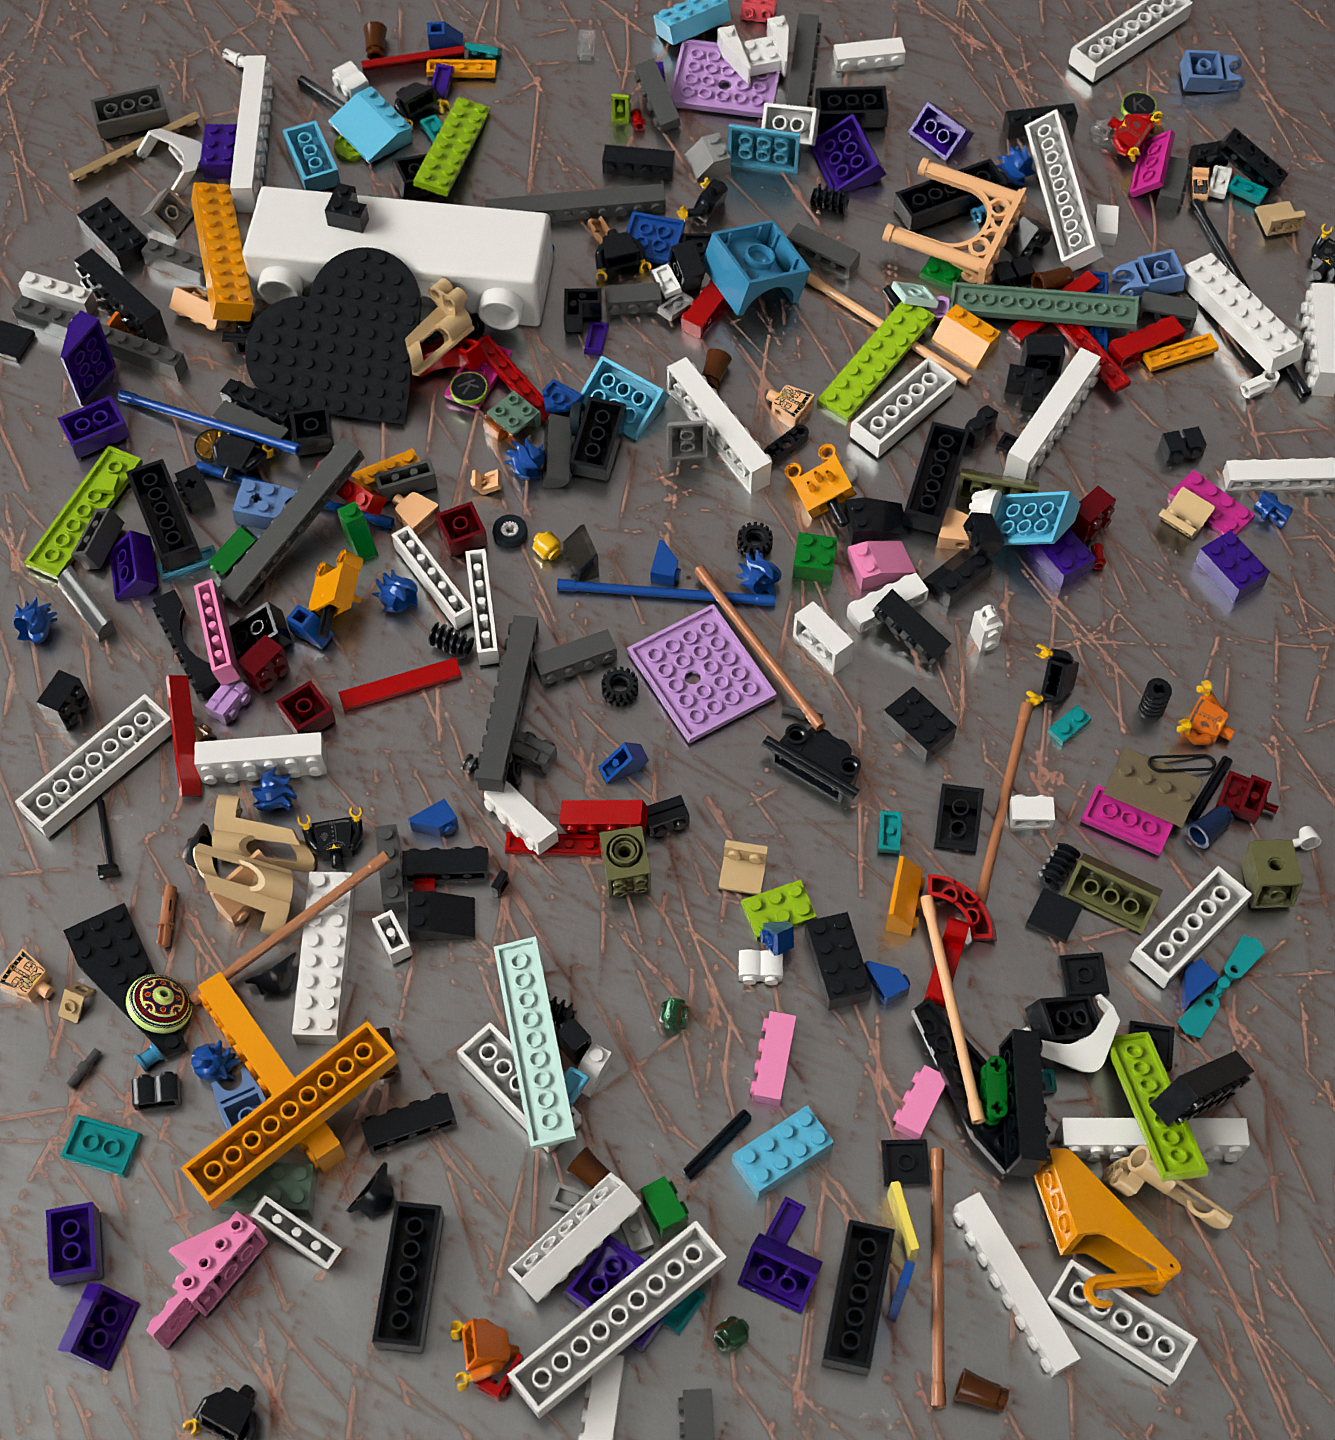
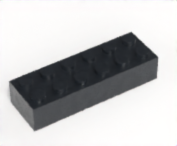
M991 158L957 170L1007 187L1008 184ZM931 179L895 192L893 208L907 229L915 231L970 211L974 207L978 208L982 205V201L970 192Z
M91 248L74 260L77 267L75 270L81 278L80 284L82 287L93 290L96 300H100L108 311L111 310L113 314L115 311L119 312L122 321L129 331L134 330L137 337L154 343L167 335L160 310L96 251Z
M932 421L906 504L902 525L940 534L967 446L969 430Z
M160 459L126 471L164 571L168 572L203 559L164 460Z
M1012 1029L998 1046L999 1057L1003 1058L1007 1065L1008 1111L1003 1117L1006 1175L1033 1177L1050 1159V1149L1047 1148L1049 1129L1045 1125L1047 1105L1044 1104V1094L1046 1086L1042 1081V1074L1044 1072V1063L1041 1061L1043 1043L1039 1038V1031Z
M1235 1050L1178 1076L1149 1106L1167 1127L1175 1123L1179 1126L1185 1120L1189 1121L1195 1115L1199 1116L1205 1110L1209 1111L1214 1106L1217 1107L1224 1101H1229L1235 1096V1090L1239 1087H1244L1250 1082L1249 1076L1254 1070Z
M395 1201L372 1338L375 1348L423 1352L444 1216L441 1205Z
M849 1219L821 1365L869 1375L895 1229Z

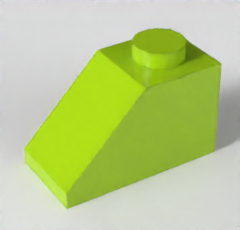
M611 94L612 122L629 123L632 109L631 95Z

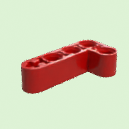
M949 917L942 942L953 983L970 923ZM935 962L924 1000L929 997L936 1006L945 1009V999Z

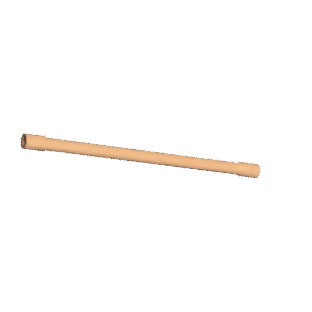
M810 272L806 281L807 284L822 291L877 328L884 322V320ZM917 341L910 348L925 359L928 357L962 384L967 386L972 379L970 374L955 367Z
M924 895L920 898L929 930L958 1055L972 1124H981L985 1122V1116L978 1096L936 917L935 903L932 895Z

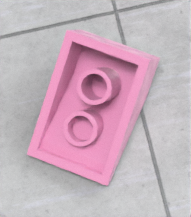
M866 541L848 547L846 560L861 591L900 580L903 576L916 572L902 541Z

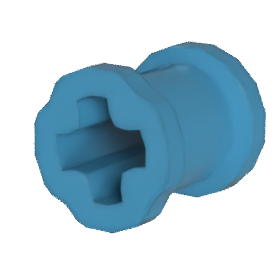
M983 203L978 208L974 207L971 209V216L977 223H981L987 217Z
M153 1043L150 1044V1048L140 1055H134L145 1072L155 1062L164 1059Z

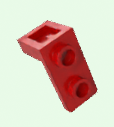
M518 1353L499 1386L496 1385L497 1381L490 1376L475 1383L473 1381L474 1387L498 1402L502 1397L506 1398L512 1388L508 1373L524 1361L523 1355Z

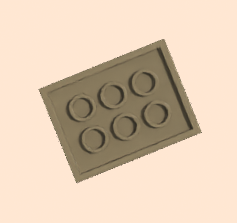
M1124 747L1103 794L1182 828L1203 780L1185 772L1153 771L1148 765L1149 757ZM1151 760L1154 768L1175 769L1157 760Z

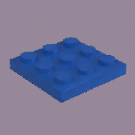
M633 211L626 232L629 233L630 237L642 243L647 257L645 259L646 262L665 265L669 264L668 257L671 247L679 244L681 241L685 221Z

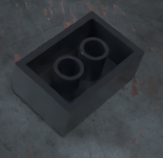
M914 686L883 711L882 723L924 762L928 761L955 738L957 726Z

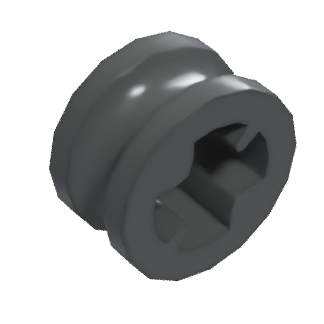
M471 753L464 758L461 764V769L463 771L467 770V773L470 775L478 767V757L473 758L474 756Z

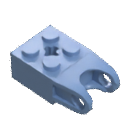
M1185 50L1180 62L1183 91L1228 92L1243 88L1245 85L1244 77L1232 73L1240 69L1242 65L1241 58L1220 54V51ZM1234 82H1241L1237 85H1232Z
M1174 249L1139 256L1138 260L1120 265L1113 270L1112 278L1116 282L1128 283L1120 289V295L1138 296L1139 299H1142L1144 291L1163 295L1182 291L1184 289L1185 273ZM1125 271L1124 274L1116 276L1119 272ZM1133 290L1129 294H1124L1126 291Z
M243 478L232 508L235 523L267 529L271 521L280 514L284 505L294 497L296 490L281 485Z
M246 1068L240 1070L242 1083L235 1090L227 1091L217 1081L211 1083L218 1110L227 1131L266 1101L261 1088Z

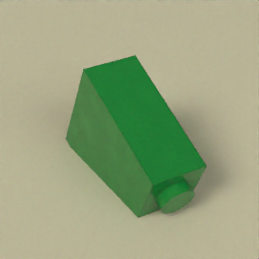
M354 501L337 509L343 536L355 555L363 558V563L379 556L365 517L356 502Z
M242 524L208 561L211 564L209 567L216 574H224L257 537Z

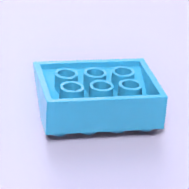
M372 86L356 93L329 119V123L368 163L412 143V126Z
M729 124L728 153L731 157V165L797 174L801 155L800 133Z
M604 356L600 357L581 391V394L584 395L582 403H584L585 407L588 397L626 404L627 418L622 433L634 440L641 436L661 412L670 396L663 389Z
M1070 491L1003 494L994 520L1004 539V545L1054 544L1075 522L1081 504Z

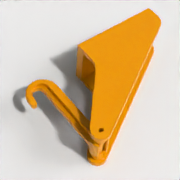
M1065 1148L1050 1149L1049 1161L1034 1175V1179L1060 1255L1087 1254L1117 1272L1089 1277L1083 1286V1293L1087 1301L1097 1308H1110L1113 1303L1110 1300L1097 1299L1094 1291L1140 1287L1152 1295H1159L1173 1277L1177 1276L1181 1271L1179 1261L1072 1151ZM1141 1259L1157 1269L1151 1270Z

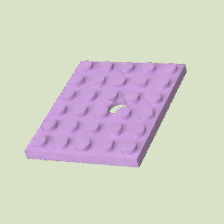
M686 39L681 44L670 96L675 107L763 118L764 102H775L781 71L751 76V84H747L722 57L717 43ZM723 82H727L731 88L722 90L718 86H721Z
M714 604L627 648V653L689 744L777 698V693ZM691 672L699 674L701 679L697 684H689L685 681V676Z

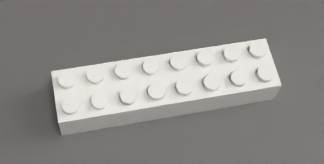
M1143 0L1072 47L1069 64L1091 82H1095L1189 19L1193 2L1190 0Z
M1212 253L1182 266L1185 273L1184 289L1196 301H1199V304L1264 369H1267L1269 374L1301 359L1304 343Z
M1080 347L1008 452L1003 475L1023 480L1032 479L1036 466H1040L1045 458L1044 454L1051 451L1054 445L1053 441L1055 439L1058 440L1061 436L1063 426H1068L1072 413H1076L1080 407V401L1087 398L1088 389L1095 386L1098 380L1096 376L1101 369V365H1099L1100 356Z
M685 357L668 366V392L692 421L707 420L708 442L749 493L753 494L769 485L771 457L762 451L757 440L754 441L749 430L740 424L737 415L732 414L727 403L719 398L714 388L710 387L704 375L701 376L698 372L696 365Z
M144 694L20 796L15 803L21 813L49 838L172 735L170 716Z
M309 872L306 909L351 877L353 873ZM355 887L304 924L292 1036L296 1044L337 1045L341 1040Z
M1062 1118L1055 1132L1057 1148L1068 1149L1079 1159H1087L1090 1162L1100 1161L1101 1159H1110V1161L1115 1162L1123 1157H1129L1131 1152L1138 1146L1146 1145L1136 1118ZM1192 1118L1188 1121L1205 1162H1211L1215 1159H1224L1226 1162L1237 1161L1250 1146L1247 1118Z

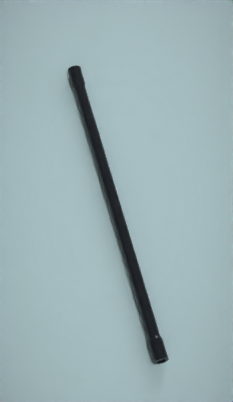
M1194 199L1191 201L1190 207L1200 220L1227 269L1251 291L1206 214L1201 201ZM1294 363L1286 366L1285 369L1300 397H1308L1311 394V390L1301 377Z

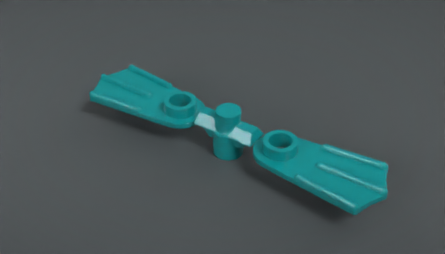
M1242 935L1224 966V976L1218 979L1215 988L1211 993L1203 994L1177 1021L1185 1035L1201 1039L1219 1008V998L1228 989L1233 981L1232 979L1241 978L1266 952L1257 938ZM1230 968H1236L1237 973L1231 972ZM1205 1001H1210L1213 1006H1207Z

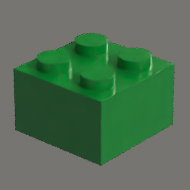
M799 532L792 578L832 583L838 537Z
M665 1176L640 1189L641 1203L662 1242L684 1231L687 1228V1220H689L687 1215L689 1211L683 1201L679 1202L676 1196L678 1192L672 1181L668 1182Z

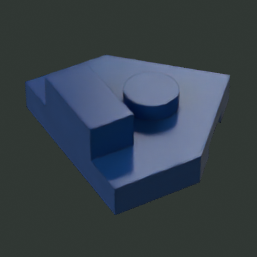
M555 379L542 389L546 414L570 411L573 402H582L584 400L583 394Z

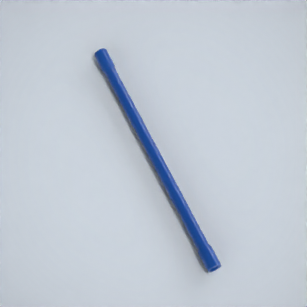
M120 390L118 393L119 401L139 405L269 445L291 454L299 455L302 449L299 443L249 430L138 396L132 392Z
M197 461L195 464L200 473L221 478L224 471L222 468L202 461ZM235 473L232 481L241 484L244 478L270 483L239 473ZM330 500L324 509L338 512L337 509L345 506V504ZM361 510L366 521L388 529L393 528L395 518L382 514H369Z
M558 579L557 591H583L717 601L710 591L582 582L569 579ZM723 592L731 603L775 607L776 595Z

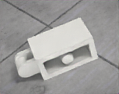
M987 605L981 610L974 612L970 634L979 652L993 650L999 644L1003 624L992 605Z

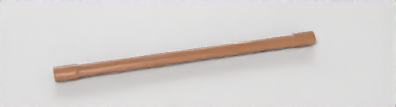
M704 565L698 566L694 570L695 575L708 588L805 714L816 732L824 729L826 726L824 720L804 698L715 583Z
M1027 701L1022 702L1020 706L1016 732L980 881L975 892L985 905L1026 730L1033 710V704Z
M382 851L370 860L367 865L222 971V975L227 981L367 877L392 861L385 851ZM198 988L188 995L196 1006L201 1003L198 997L201 993Z
M931 1148L933 1343L931 1395L932 1407L945 1408L944 1149Z

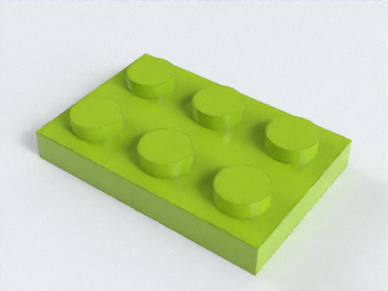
M801 879L741 900V905L756 940H760V931L763 930V923L789 921L794 927L806 924V921L817 919Z

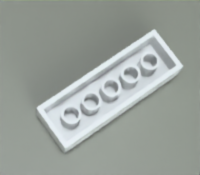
M1312 283L1310 290L1306 291L1305 302L1301 304V313H1304L1302 328H1305L1303 342L1306 343L1304 357L1307 358L1305 370L1309 375L1307 385L1311 390L1310 395L1333 397L1335 393V284Z
M928 357L851 422L850 437L879 458L954 393L957 378Z
M321 732L195 742L194 765L202 783L210 785L217 782L257 781L261 779L263 773L271 771L274 767H276L275 775L291 774V778H298L304 775L320 776L321 774H327V750Z
M1217 866L1134 950L1130 960L1164 989L1248 903L1252 893Z
M489 1022L457 1051L458 1059L527 1131L512 1045ZM572 1106L571 1111L576 1130L582 1124V1117ZM559 1144L543 1148L548 1153H551Z
M610 1172L507 1270L536 1302L540 1299H545L557 1283L563 1282L575 1266L581 1265L592 1250L599 1248L603 1240L610 1233H614L619 1229L621 1222L636 1213L641 1202L623 1181Z
M1071 1259L1046 1301L1050 1309L1170 1386L1176 1380L1198 1339L1119 1289L1094 1291L1097 1299L1110 1300L1113 1303L1110 1308H1097L1091 1305L1084 1296L1083 1286L1089 1277L1096 1274Z

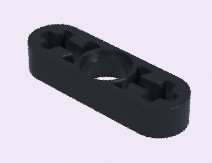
M796 425L764 449V453L771 454V465L779 463L806 443L809 437V429L805 425ZM789 442L791 446L785 448L781 445V443Z

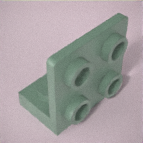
M514 390L487 411V416L512 436L517 434L526 425H531L534 429H538L541 426L540 411Z

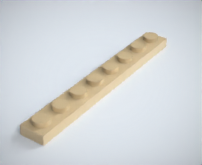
M196 111L161 129L177 133L181 131V126L186 125V127L195 124V119L199 118ZM145 136L69 173L71 179L77 178L80 181L88 177L86 173L90 171L97 173L103 170L102 165L108 163L111 166L119 162V157L124 155L127 158L135 154L133 150L139 148Z

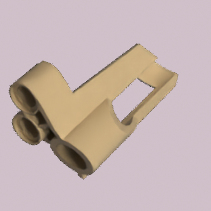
M441 278L428 289V294L437 307L405 338L412 375H421L475 329L469 313L464 308V303L468 299L466 293L459 287L453 289L452 284L446 278ZM435 331L441 332L444 337V344L423 361L420 343Z
M219 794L215 808V830L212 834V847L249 858L257 851L258 840L287 843L294 849L297 861L268 857L266 859L272 865L289 870L312 872L318 863L316 855L307 846L306 842L299 840L294 829L242 819L241 796Z
M201 843L194 847V861L200 875L205 879L208 891L264 911V920L260 929L262 933L272 935L285 925L292 902L293 876L291 875V870ZM213 857L252 869L255 874L251 887L219 878L213 865Z
M1147 1145L1138 1146L1131 1152L1129 1157H1123L1109 1165L1102 1176L1103 1182L1127 1197L1132 1194L1136 1195L1144 1181H1146L1162 1193L1167 1194L1189 1208L1195 1216L1216 1229L1227 1228L1234 1216L1196 1191L1189 1179L1162 1182ZM1179 1184L1187 1191L1195 1195L1197 1198H1199L1200 1200L1208 1204L1210 1207H1212L1213 1210L1207 1213L1208 1208H1206L1198 1201L1187 1195L1185 1192L1177 1188L1175 1185Z

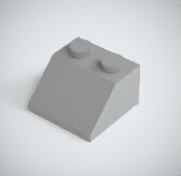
M719 132L701 137L685 154L697 181L704 180L706 177L712 178L730 173L731 157Z
M167 187L156 195L140 218L152 230L176 238L194 214L193 210Z

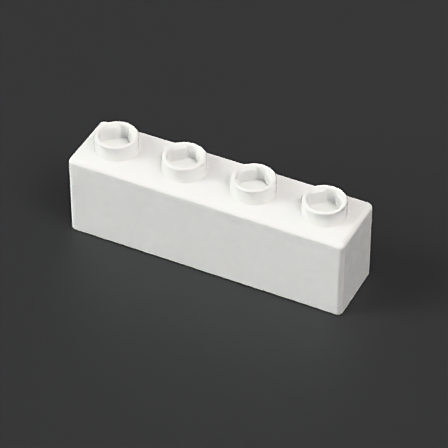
M263 186L260 189L243 248L246 270L253 295L256 299H262L272 305L289 297L309 296L317 274L329 260L350 249L369 247L393 254L411 270L418 283L422 297L420 321H423L437 307L429 296L428 289L441 278H446L452 284L453 289L459 287L466 293L468 299L464 303V308L469 314L478 313L480 319L492 328L508 330L518 325L538 326L541 323L553 263L550 216L547 213L357 195L358 203L367 204L369 221L364 232L358 233L327 225L325 208L333 193Z

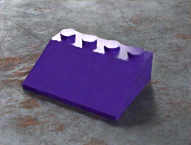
M854 114L816 137L815 147L810 146L830 188L835 187V193L839 189H842L843 193L871 185L887 175L861 123Z
M80 310L68 324L60 358L77 401L82 406L116 368V364L99 319Z
M609 1234L565 1290L566 1297L585 1311L646 1262V1260ZM669 1312L630 1344L643 1353L660 1329Z

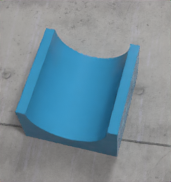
M774 220L712 232L702 261L706 266V273L737 316L744 315L747 307L759 295L776 287L782 289L792 304L797 303L811 271Z

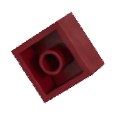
M1097 486L1079 502L1081 505L1076 520L1069 528L1083 544L1089 539L1093 540L1100 529H1105L1112 521L1110 519L1111 515L1115 511L1116 499L1100 486Z
M472 501L435 514L437 528L451 557L488 544L486 530Z
M266 634L237 661L244 683L260 695L270 690L274 683L280 677H283L289 669L283 647Z
M311 680L275 701L279 714L294 734L317 733L336 721L333 709Z

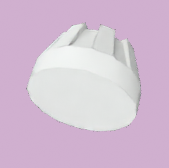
M993 489L975 492L971 497L972 503L969 505V509H971L969 515L971 512L989 513L994 518L1002 492Z

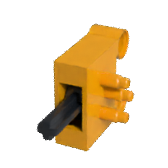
M824 444L818 452L823 464L804 473L799 464L791 463L786 466L784 473L797 490L812 519L830 510L838 527L841 528L845 527L849 521L840 504L857 495L840 464V456L832 444Z
M345 549L340 552L337 558V568L322 562L316 570V578L308 610L320 619L317 631L319 638L326 639L329 637L333 617L351 608L352 602L359 604L362 601L354 593L359 572L363 565V558Z

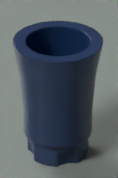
M1225 805L1218 806L1203 817L1188 824L1186 827L1187 834L1196 846L1203 849L1208 848L1213 840L1234 821V815Z

